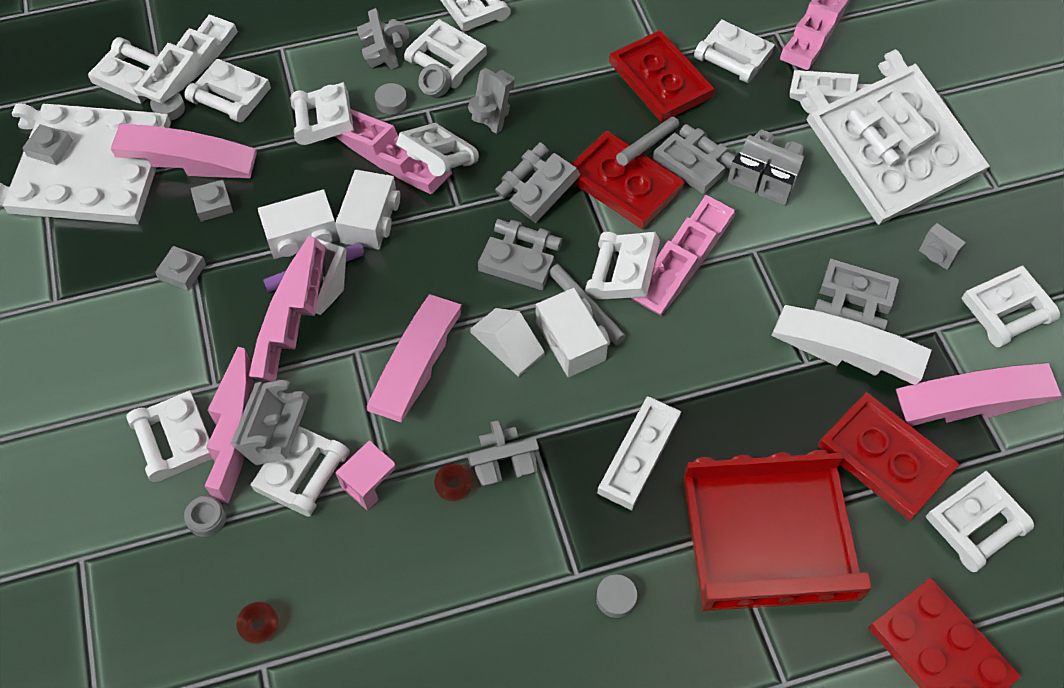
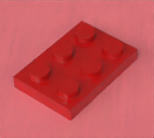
M661 30L622 47L609 55V63L661 123L670 117H674L713 98L714 87Z
M606 131L572 163L580 173L574 184L643 230L683 189L684 180L644 154H640L624 166L620 165L617 162L616 156L630 145Z
M867 392L826 433L818 444L820 449L827 451L829 454L842 453L843 459L840 465L909 521L960 465Z
M931 577L868 627L919 688H1009L1021 677Z

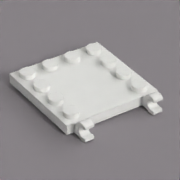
M897 50L885 54L886 61L878 65L881 73L887 76L886 78L830 104L818 86L806 90L805 94L807 97L800 101L803 109L810 113L806 119L878 225L984 173L990 167L916 64L907 67ZM893 84L936 133L929 141L908 155H905L898 146L893 148L901 158L894 165L889 166L883 158L879 159L872 152L874 147L863 135L859 137L853 130L854 124L847 118V115L856 108L864 116L870 114L863 107L867 100ZM879 124L874 126L884 139L889 136Z
M15 104L12 116L21 117L18 123L19 128L33 129L32 135L39 124L68 132L73 142L56 165L27 157L25 152H23L10 187L0 183V206L2 205L8 214L139 224L157 167H151L147 158L115 157L111 151V146L119 123L169 128L171 121L168 114L42 104L40 111L26 104Z

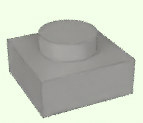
M39 124L22 149L27 157L56 165L73 140L68 132Z
M224 180L190 188L200 221L233 213Z
M936 223L927 233L919 251L925 254L931 261L938 263L948 270L956 261L966 242Z
M173 246L155 273L159 280L189 291L206 266V263L202 256Z

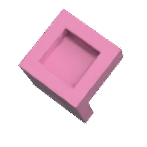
M368 441L336 471V475L341 488L368 511L378 501L375 488L395 470V463L371 441Z

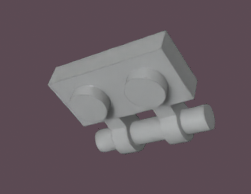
M688 124L682 127L679 135L674 132L653 153L654 161L703 195L724 176L725 166L731 169L732 161L735 158L730 153L728 147L722 143L716 144L707 138L706 132L700 128L694 129Z
M540 142L532 151L528 149L521 157L523 159L512 172L508 171L501 178L503 182L495 189L496 193L503 199L513 190L516 194L509 201L514 208L535 223L580 176L575 166L555 153L546 162L541 160L549 150ZM532 169L536 171L526 183L522 182Z
M498 219L495 223L494 232L503 234L505 237L503 240L494 237L489 238L479 259L478 271L543 291L549 277V271L554 265V256L544 252L546 248L559 251L562 238L550 235L551 232L540 228L536 231L523 227L521 222L515 220L506 222ZM520 239L534 245L532 249L517 245V240Z
M830 259L819 293L833 297L832 302L817 299L814 310L857 321L885 331L888 320L874 316L875 311L885 314L889 313L899 279ZM846 301L864 308L862 312L843 307V303Z

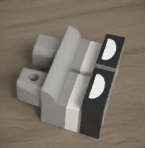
M761 129L754 137L751 135L747 137L742 151L735 156L731 164L727 183L755 193L760 184L758 195L786 205L805 157L802 156L804 147L793 141L787 142L785 148L773 144L775 140L773 134Z

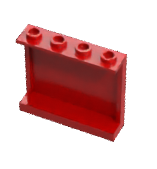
M816 450L806 455L791 456L789 453L781 452L766 458L739 455L730 460L718 461L710 457H703L687 463L683 479L702 611L862 601L872 588L869 574L860 573L837 469L843 459L842 453L829 454L825 450Z

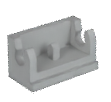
M276 380L264 384L262 382L255 383L236 429L231 445L255 465L284 460L288 457L309 396L303 391L283 392L288 388L289 381Z

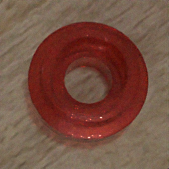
M450 463L438 470L434 478L436 492L441 498L448 501H458L470 493L473 480L470 471L466 467ZM452 479L461 482L456 488L448 487L447 483Z
M254 602L241 610L237 618L236 627L239 635L245 641L252 644H260L269 640L275 634L279 619L271 605L264 602ZM264 618V626L259 630H253L252 623L254 620Z

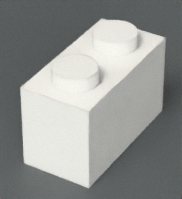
M361 170L354 171L335 222L340 243L353 245L360 242L362 247L380 249L383 237L387 238L390 234L392 211H397L400 204V191L396 190L394 176Z
M324 189L257 208L274 259L295 255L307 237H315L329 243L339 241L336 224Z
M574 288L536 304V324L567 377H571L606 361L607 347L610 345L606 330L602 325L597 326L592 318L593 312L590 304L585 298L581 299Z

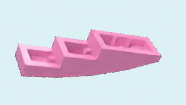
M812 0L809 3L805 16L796 25L793 37L783 48L780 60L809 70L829 40L851 0Z
M352 109L351 115L354 130L335 136L379 168L429 194H432L452 174L450 169L445 175H432L428 169V164L409 157L406 150L396 145L399 136L393 125Z
M119 123L111 146V151L115 157L147 158L151 167L183 168L187 176L251 178L257 155L255 148L213 136L165 127Z
M705 195L691 218H686L672 241L668 240L657 256L647 296L633 297L631 299L662 316L713 249L735 216V210Z
M307 237L288 266L270 302L257 338L249 377L260 382L276 381L281 348L295 350L301 315L315 316L326 247L315 237Z
M431 294L428 295L388 361L367 404V411L398 422L403 421L430 380L432 366L446 347L447 335L461 315L462 304Z
M241 347L237 348L208 408V412L216 427L206 448L215 464L204 486L212 497H215L224 504L229 503L242 469L244 455L234 448L231 442L253 390V378L249 377L251 361L245 348Z
M1049 363L976 371L896 389L906 423L910 426L945 418L946 423L979 414H983L984 418H989L1062 399Z

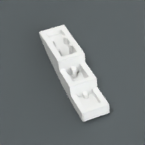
M209 14L197 31L189 28L177 45L167 43L134 87L135 93L162 104L177 94V92L183 90L205 71L237 34L238 31L235 24Z
M794 70L790 98L801 101L807 97L805 94L806 90L818 86L830 104L871 84H858L859 74Z
M789 305L783 307L771 335L835 366H838L843 360L875 376L880 370H883L913 385H917L922 380L932 351L905 338L857 321Z

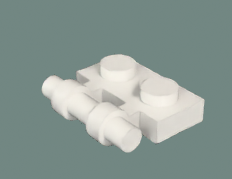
M893 84L867 100L863 107L870 114L864 116L856 108L847 115V118L854 124L853 130L859 137L863 135L874 147L872 152L879 159L883 158L889 166L894 165L901 158L893 148L898 146L905 155H908L929 141L936 133ZM879 124L889 136L884 139L874 126Z

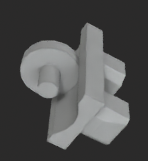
M376 8L368 11L370 22L357 27L361 41L365 46H368L362 49L364 59L371 68L384 62L390 70L399 67L394 46L396 48L401 47L409 38L407 25L395 19L390 20L388 24L383 23Z
M487 68L479 72L476 96L469 100L468 109L472 113L471 120L487 125L496 134L502 131L504 118L509 113L510 105L508 98L510 90L514 88V76L503 70L494 73Z
M499 420L490 422L492 433L480 435L479 441L481 447L495 444L496 448L470 454L467 457L470 469L475 468L480 484L484 487L502 482L498 462L511 458L516 478L536 473V457L534 452L539 447L536 438L505 445V441L518 438L516 427L502 430Z

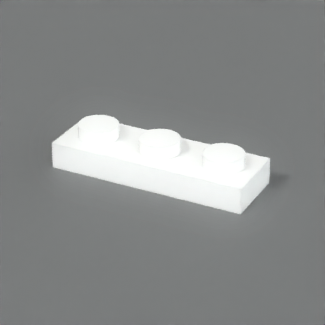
M647 396L602 479L597 494L632 510L680 418L681 411Z

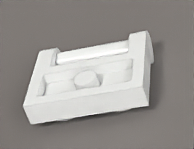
M441 0L463 32L495 19L497 21H504L511 13L508 5L500 0H485L489 5L486 7L480 0Z
M438 19L409 45L405 51L404 58L411 64H419L424 68L429 64H438L444 67L451 76L450 87L457 88L461 84L463 77L487 55L486 45ZM429 50L454 66L450 69L424 52Z
M721 19L707 38L698 44L694 52V58L702 62L707 60L740 76L739 79L741 81L750 83L772 55L775 44Z
M117 37L111 45V50L88 73V76L93 84L142 105L147 98L136 94L133 89L146 73V70L123 60L129 57L151 66L158 56L134 47L128 40Z
M216 59L196 83H190L187 86L185 99L195 104L200 102L229 114L230 119L241 123L271 87L268 79ZM209 91L214 92V93H216V94H219V95H221V96H223V97H226V98H228V99H230V100H233V101H235V102L232 103V102H230V101H228V100H225V99H223V98H221V97H218V96H216V95H213V94L209 93Z
M344 82L327 85L310 93L295 91L291 95V106L295 110L296 117L294 138L297 143L307 145L354 130L348 91ZM316 108L318 124L311 126L309 125L308 110Z
M437 123L400 132L396 145L407 151L406 153L409 157L428 164V169L434 176L445 175L450 169L460 165H473L479 158L478 151L474 146ZM451 151L454 153L448 156L443 155Z
M603 232L598 242L600 251L592 279L587 281L585 293L592 299L646 297L660 244V239L656 232L624 235ZM613 252H619L612 281L605 282Z
M1023 265L967 290L961 298L987 330L988 338L995 347L1004 346L1011 341L1012 337L1042 323L1050 324L1057 321L1060 317L1056 304ZM1030 303L1036 309V311L1006 325L1000 320V317Z
M191 391L182 393L149 408L134 409L127 414L128 424L131 429L136 431L148 464L145 471L149 481H162L213 459L206 448L210 437ZM160 421L174 456L167 460L162 459L150 425Z
M299 426L287 459L265 463L251 483L254 491L305 516H311L317 507L314 502L339 462H345L350 450L338 441H330ZM319 454L326 455L302 494H295Z
M987 471L939 504L926 516L929 522L956 550L963 565L972 572H977L986 565L987 558L1018 535L1025 536L1034 529V522L1031 517ZM1002 513L1006 517L1007 523L975 546L968 536L996 515Z

